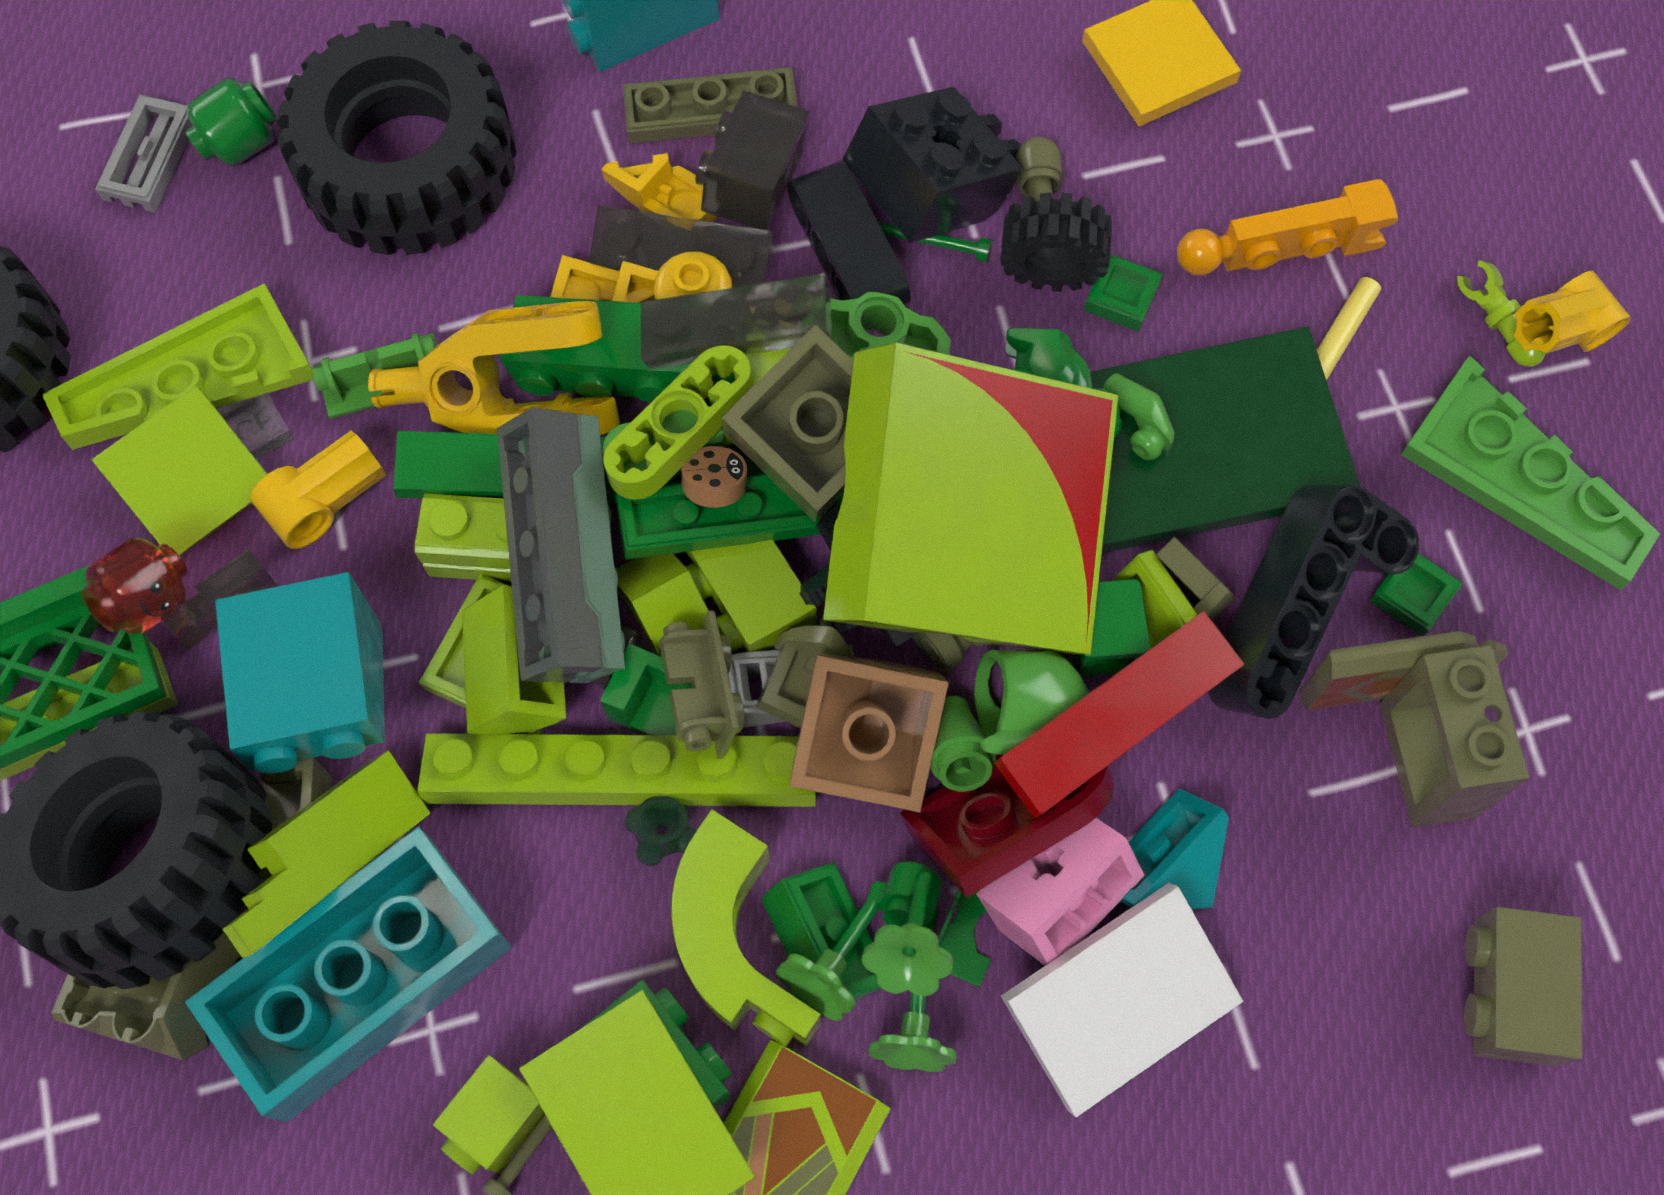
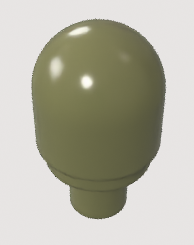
M1042 136L1031 137L1020 145L1021 147L1015 156V160L1023 168L1016 183L1023 195L1031 196L1036 201H1040V193L1051 192L1053 199V195L1059 191L1063 180L1061 152L1051 139Z

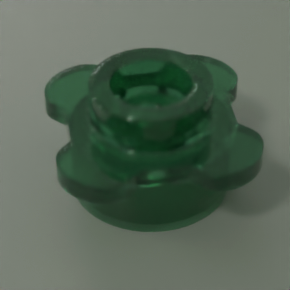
M655 796L644 801L639 807H634L628 811L624 820L625 828L635 835L638 843L636 857L639 862L647 866H655L665 856L676 852L685 853L697 832L696 829L689 826L687 805H682L676 799L668 796ZM665 826L668 828L666 834L660 835L656 833V829Z

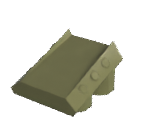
M223 932L213 942L216 949L204 959L197 962L192 959L183 963V972L159 982L150 976L149 984L142 987L120 989L117 986L103 989L88 985L68 974L51 1014L55 1021L184 1061L209 1047L205 1038L207 1034L185 1001L235 965L237 958L241 957V955L225 932Z

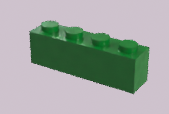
M516 295L513 308L574 301H594L598 305L602 337L594 342L575 347L501 354L500 361L519 389L534 395L548 396L553 394L554 391L579 393L585 397H611L612 395L637 397L642 401L651 403L707 349L725 345L735 347L746 354L756 327V321L749 309ZM732 372L726 378L715 374L712 377L713 386L720 380L728 381L730 384L735 381L734 373ZM708 396V397L705 399V401H706V403L708 404V406L711 407V405H710V400H709V396Z

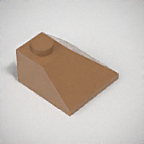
M816 654L789 786L920 812L949 682L939 672L872 658Z

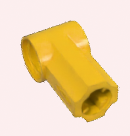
M1587 271L1569 281L1557 292L1528 300L1514 313L1517 320L1514 337L1525 351L1534 349L1547 354L1578 344L1583 352H1588L1604 344L1623 330L1631 321V317L1594 271Z
M351 430L299 468L284 466L265 475L253 488L250 498L252 504L284 544L290 549H300L320 539L332 526L334 513L384 478L386 473L365 443Z

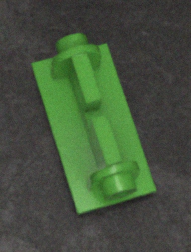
M417 332L412 334V339L332 361L329 357L322 358V363L312 368V375L318 391L323 392L329 419L375 407L371 397L373 395H381L382 390L369 392L368 379L370 372L378 368L384 370L419 366L418 361L437 346L434 333L420 336Z

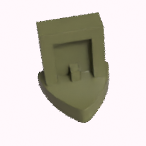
M1175 537L1156 554L1162 564L1200 600L1194 607L1197 615L1205 611L1211 621L1214 622L1227 607L1236 601L1232 592Z
M800 626L779 634L774 646L775 649L779 650V653L756 708L801 728L816 654L852 657L844 638L836 629L829 626Z

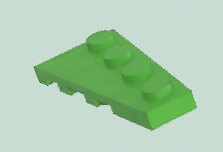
M1469 355L1401 455L1621 591L1631 582L1660 533L1599 476L1590 478L1570 458L1573 451L1556 435L1549 439L1523 415L1527 408L1509 391L1502 395L1482 376L1485 369Z

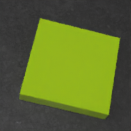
M197 385L92 459L94 464L169 557L175 561L252 505L250 496L253 488L268 474Z

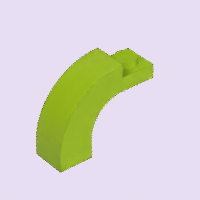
M712 809L689 843L680 862L675 879L672 897V920L674 936L681 960L698 994L712 1012L731 1029L736 1031L748 1011L752 1009L758 1013L752 1024L767 1036L787 1047L792 1038L807 1047L822 1024L821 1014L759 973L747 961L738 946L737 922L739 912L746 896L771 861L769 847Z

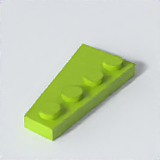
M264 283L42 395L61 437L74 450L128 434L195 385L203 391L215 408H219L314 380L308 360Z

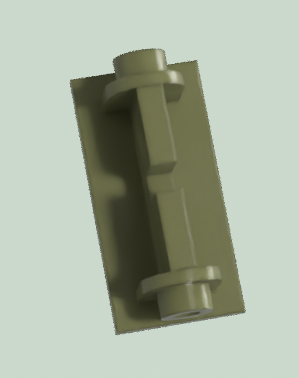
M708 611L701 629L689 630L688 624L683 622L667 625L663 629L664 636L659 640V648L667 684L691 683L692 689L672 690L669 696L677 739L685 742V748L688 751L705 750L714 741L717 759L725 757L736 733L741 732L744 722V710L739 693L731 692L728 677L731 668L729 639L725 635L720 636L715 611Z

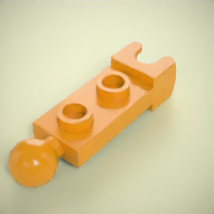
M1382 179L1371 180L1345 186L1339 198L1231 220L1226 235L1218 236L1208 229H1194L1186 233L1179 241L1177 258L1184 271L1194 276H1206L1214 272L1222 263V260L1226 271L1246 267L1250 270H1261L1274 265L1279 260L1302 255L1307 258H1317L1341 247L1344 256L1377 250L1385 246V238L1379 229L1397 223L1398 213L1386 183Z

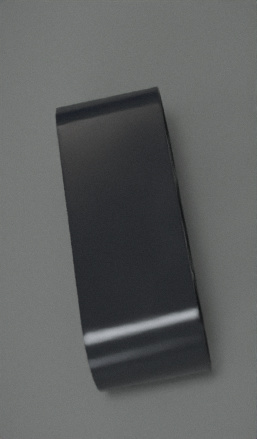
M843 160L787 181V192L793 211L838 300L857 299L867 292H878L898 297L904 306L910 304L911 293L905 273L848 165Z

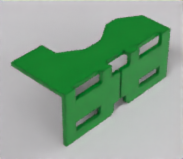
M958 890L939 935V946L952 955L953 967L950 975L980 988L991 959L977 953L974 929L979 917L987 911L977 896L978 892L966 898ZM958 905L960 906L953 924H951L950 920Z

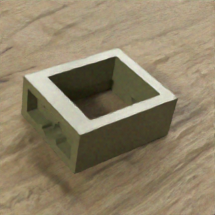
M1492 645L1423 655L1379 703L1412 828L1477 818L1530 778ZM1485 709H1494L1498 713V721L1488 720L1485 716Z

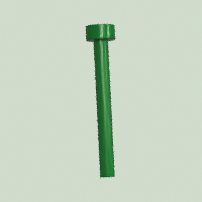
M878 222L886 236L907 240L896 225ZM936 235L916 242L976 254V261L988 263L993 240L980 237L977 243L944 235Z

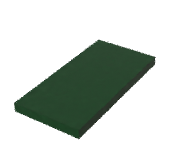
M1309 326L1090 372L1092 388H1103L1108 378L1118 373L1156 392L1161 397L1175 432L1174 440L1169 450H1162L1161 455L1155 460L1142 459L1133 451V445L1130 442L1133 433L1139 430L1133 416L1120 410L1122 426L1119 435L1113 442L1102 554L1170 540L1174 537L1180 538L1283 516L1294 493L1304 485L1360 486Z

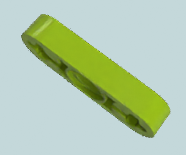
M723 345L704 351L609 443L604 452L603 462L611 487L617 494L628 499H644L652 496L723 427L722 417L754 386L750 361L741 350ZM732 372L734 373L735 381L730 384L728 381L720 380L713 386L712 377L715 374L726 378ZM708 396L711 407H708L704 401ZM675 411H690L698 417L694 427L684 433H671L662 427L665 418ZM650 436L653 437L656 442L652 447L649 442ZM646 459L648 468L641 472L633 467L625 472L623 464L626 461L630 460L638 464Z

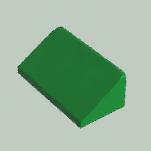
M834 862L781 879L762 898L763 906L787 957L790 954H798L814 964L826 949L832 950L858 914V910ZM867 929L864 930L845 958L847 967L839 978L842 986L852 994L855 1001L882 989L877 983V974L868 971L862 963L864 948L873 943Z

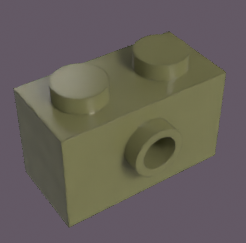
M1495 907L1476 918L1475 925H1471L1468 929L1465 941L1466 962L1468 966L1474 967V994L1471 993L1468 996L1464 1009L1465 1031L1468 1036H1473V1056L1554 1067L1581 1060V917Z

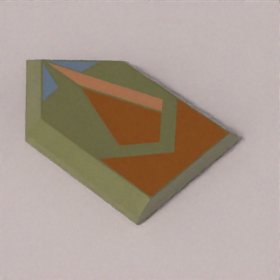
M1461 631L1335 649L1329 652L1298 694L1300 702L1306 710L1381 700L1389 694L1423 655L1492 645L1498 666L1509 653L1507 646L1501 644V642L1487 640L1481 642V645L1478 646L1475 636Z

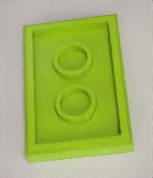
M643 989L519 1068L591 1195H732L756 1179Z

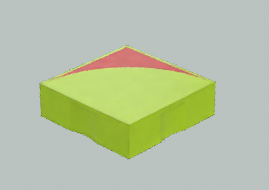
M892 343L855 352L844 438L845 488L840 511L834 524L823 620L901 632L945 633L959 636L969 642L1035 652L1053 650L1060 654L1091 655L1118 395L900 343Z

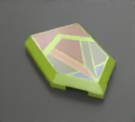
M770 1040L724 1122L725 1127L756 1179L732 1195H846L891 1108L787 1047Z

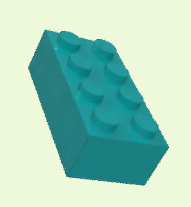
M417 827L329 893L253 955L241 959L185 1001V1003L260 1114L264 1117L287 1123L513 947L437 845L420 827Z

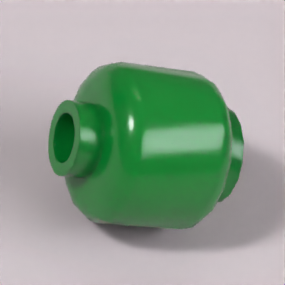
M224 78L191 100L188 105V117L193 126L185 132L193 146L206 160L216 155L223 163L229 166H238L270 145L274 140L272 124L277 121V116L261 92L249 80L242 85L233 78Z

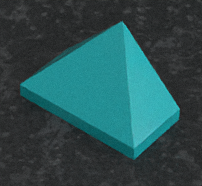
M1179 788L1128 842L1145 876L1129 890L1120 902L1132 908L1167 883H1171L1180 888L1191 909L1212 908L1229 820L1225 810Z

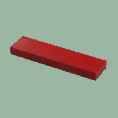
M1203 611L994 763L1032 816L1037 818L1242 667L1244 663L1205 611Z

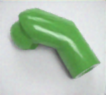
M1115 373L1110 376L1103 388L1107 389L1109 393L1118 395L1120 410L1133 416L1139 428L1130 438L1133 451L1142 459H1157L1161 455L1162 450H1169L1171 448L1175 434L1161 397L1156 392L1121 374Z

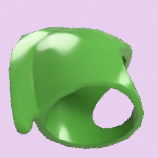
M992 649L983 653L977 666L974 697L978 724L986 735L980 744L984 752L1005 755L1089 694L1080 674L1067 659L1053 650L1026 652ZM996 661L1002 672L1004 687L1001 709L994 704L989 694L988 686L990 671Z

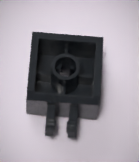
M955 87L868 106L842 158L909 243L986 221L999 210L1023 170L1015 160V156L1021 147L1019 142L1015 139L1002 141L998 138V134L1001 133L1002 122L993 113L987 116H978L972 109L969 101Z

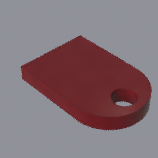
M996 755V761L1003 755ZM994 764L989 780L979 788L960 792L944 786L923 799L920 812L905 809L900 812V815L908 833L965 897L968 898L1093 821L1105 809L1112 797L1114 777L1110 765H1108L1042 815L1034 818Z

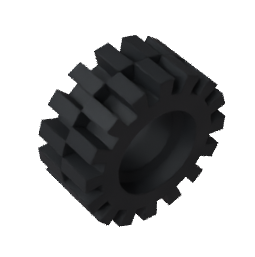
M1051 192L1040 193V201H1036L1031 196L1022 198L1021 205L1014 203L1009 207V213H1005L1000 257L1001 266H1004V272L1008 276L1015 274L1014 281L1024 284L1030 280L1032 281L1031 288L1041 290L1043 285H1052L1051 291L1062 292V285H1068L1074 291L1081 289L1082 282L1092 286L1097 283L1098 277L1104 278L1110 265L1111 216L1105 215L1106 209L1100 204L1091 208L1092 200L1082 196L1078 202L1072 201V194L1062 193L1061 199H1052Z

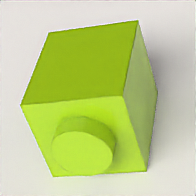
M488 1055L433 1123V1126L448 1137L441 1150L467 1172L474 1175L478 1168L483 1166L488 1171L500 1174L545 1113L529 1085L501 1062Z

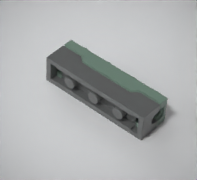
M532 407L497 428L521 681L566 683L569 681L570 683H589L625 669L623 654L625 639L620 626L617 598L618 574L613 561L610 533L611 511L607 504L603 468V445L600 440L598 417L582 414L577 416L575 413Z

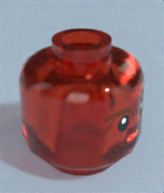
M132 537L93 562L86 569V588L81 591V596L90 613L108 631L115 633L121 629L126 633L139 635L183 605L186 598V589L182 578L187 575V568L181 557L169 545L162 543L157 547L146 539Z

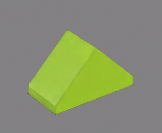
M673 553L635 558L616 568L618 574L617 590L656 655L662 657L659 640L664 636L663 629L667 625L683 622L688 624L689 630L701 629L708 609L689 570Z

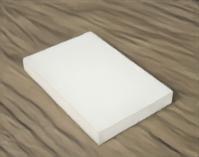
M1167 883L1001 995L1002 1000L1067 1111L1075 1117L1081 1115L1243 1002L1180 888L1171 883Z

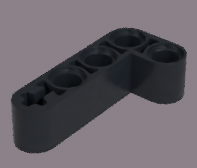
M1309 484L1299 488L1290 499L1225 636V639L1244 665L1208 691L1211 701L1218 708L1265 719L1277 718L1286 712L1297 693L1352 572L1400 574L1408 570L1415 562L1419 551V536L1414 525L1368 490L1357 485Z

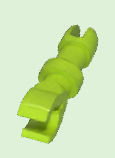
M1479 260L1478 266L1482 267L1487 273L1488 280L1485 284L1487 291H1476L1470 283L1471 278L1457 276L1460 290L1466 297L1476 301L1487 312L1488 315L1484 321L1491 330L1498 329L1509 344L1506 346L1507 351L1517 364L1527 367L1538 365L1544 359L1545 353L1534 349L1525 351L1514 337L1517 325L1514 313L1521 306L1516 299L1509 301L1506 297V292L1502 287L1503 278L1499 270L1493 264Z

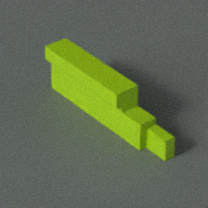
M389 750L365 762L247 849L260 869L267 867L272 876L242 898L248 910L223 928V931L242 958L253 955L430 814Z

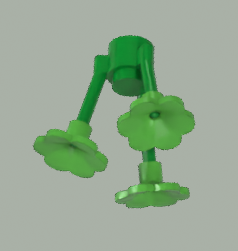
M901 862L894 865L891 869L887 883L877 881L872 883L866 902L832 950L826 949L815 964L801 955L790 954L787 960L782 962L777 968L776 975L784 985L790 988L791 995L813 1010H818L825 1017L834 1021H841L846 1013L852 1011L856 1003L852 994L842 986L839 979L847 967L845 958L878 910L883 911V920L886 926L878 929L875 942L864 948L862 963L868 971L877 974V983L883 990L893 994L909 990L911 991L909 1012L904 1013L902 1016L901 1034L880 1036L879 1041L869 1044L868 1055L871 1058L885 1061V1064L891 1068L900 1070L919 1069L926 1072H940L945 1070V1065L956 1063L957 1052L954 1049L942 1046L939 1041L928 1038L930 1017L924 1014L926 996L938 990L940 979L949 976L953 967L952 955L947 950L939 947L938 937L933 932L938 917V912L935 908L942 889V880L935 871L923 864Z

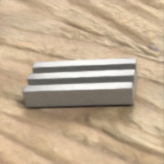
M139 95L95 188L102 200L113 203L115 198H118L125 206L135 208L138 203L146 211L157 212L189 142L185 131L193 125L188 117L187 105ZM159 113L149 137H144L154 114ZM137 153L139 159L127 184H122Z

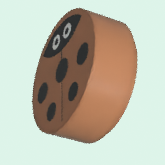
M720 446L703 447L682 466L683 492L688 499L698 505L712 508L728 506L738 501L746 491V462L741 455L729 448Z

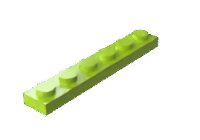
M426 734L417 790L424 804L816 807L815 791L789 786L799 736H735L725 757L717 759L714 741L705 750L688 751L685 748V742L679 741L676 735Z

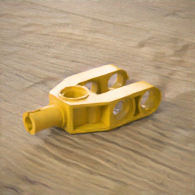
M574 301L488 310L432 349L418 361L419 366L384 370L381 368L373 369L368 379L369 392L382 390L381 395H373L371 397L372 403L378 409L386 408L387 406L425 403L429 408L432 422L462 433L497 434L498 427L532 407L575 413L577 416L580 414L598 417L600 435L607 434L620 425L616 399L614 397L595 396L572 399L571 393H563L551 401L514 404L513 398H504L499 389V367L493 357L495 354L568 348L588 344L602 337V326L598 305L594 301ZM454 371L465 374L470 379L473 390H467L456 381Z

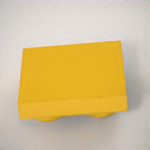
M1150 0L1084 30L1083 44L1139 127L1236 84L1241 73L1239 66L1192 0Z

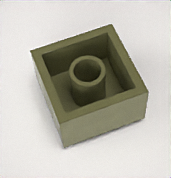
M816 324L722 417L723 433L815 523L844 494L846 475L844 438L854 362Z

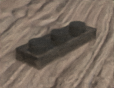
M598 205L589 263L620 271L622 261L659 271L660 267L673 256L683 252L701 251L715 256L726 266L732 279L733 289L765 294L775 236L773 231Z
M825 274L641 302V358L648 369L692 363L704 351L715 346H732L741 350L744 354L792 348L815 324L832 340L829 283Z

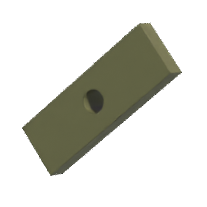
M792 67L623 84L629 144L799 126Z

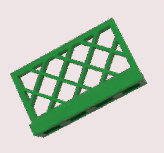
M112 555L0 602V670L3 671L0 675V717L17 722L6 742L0 744V769L63 742L66 737L79 729L91 730L97 727V721L125 715L167 696L139 609L141 608L139 601H142L139 589ZM123 616L125 623L111 645L90 639L97 626ZM57 643L65 644L49 672L28 666L36 652ZM131 645L133 647L134 652L127 651L129 650ZM83 650L104 657L88 684L65 678ZM121 662L139 667L143 683L118 694L105 690ZM20 677L41 683L24 712L3 705ZM59 689L80 695L69 715L56 721L42 718Z

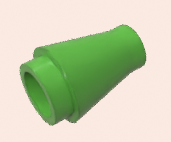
M945 697L930 765L932 773L944 786L960 792L971 791L985 784L992 774V768L996 761V754L982 750L980 746L981 740L986 735L971 713L969 703L962 697Z

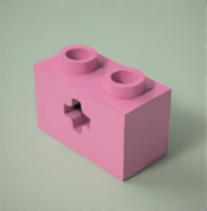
M1095 818L1080 830L982 888L977 893V896L997 929L1046 966L1083 941L1145 875L1126 837Z

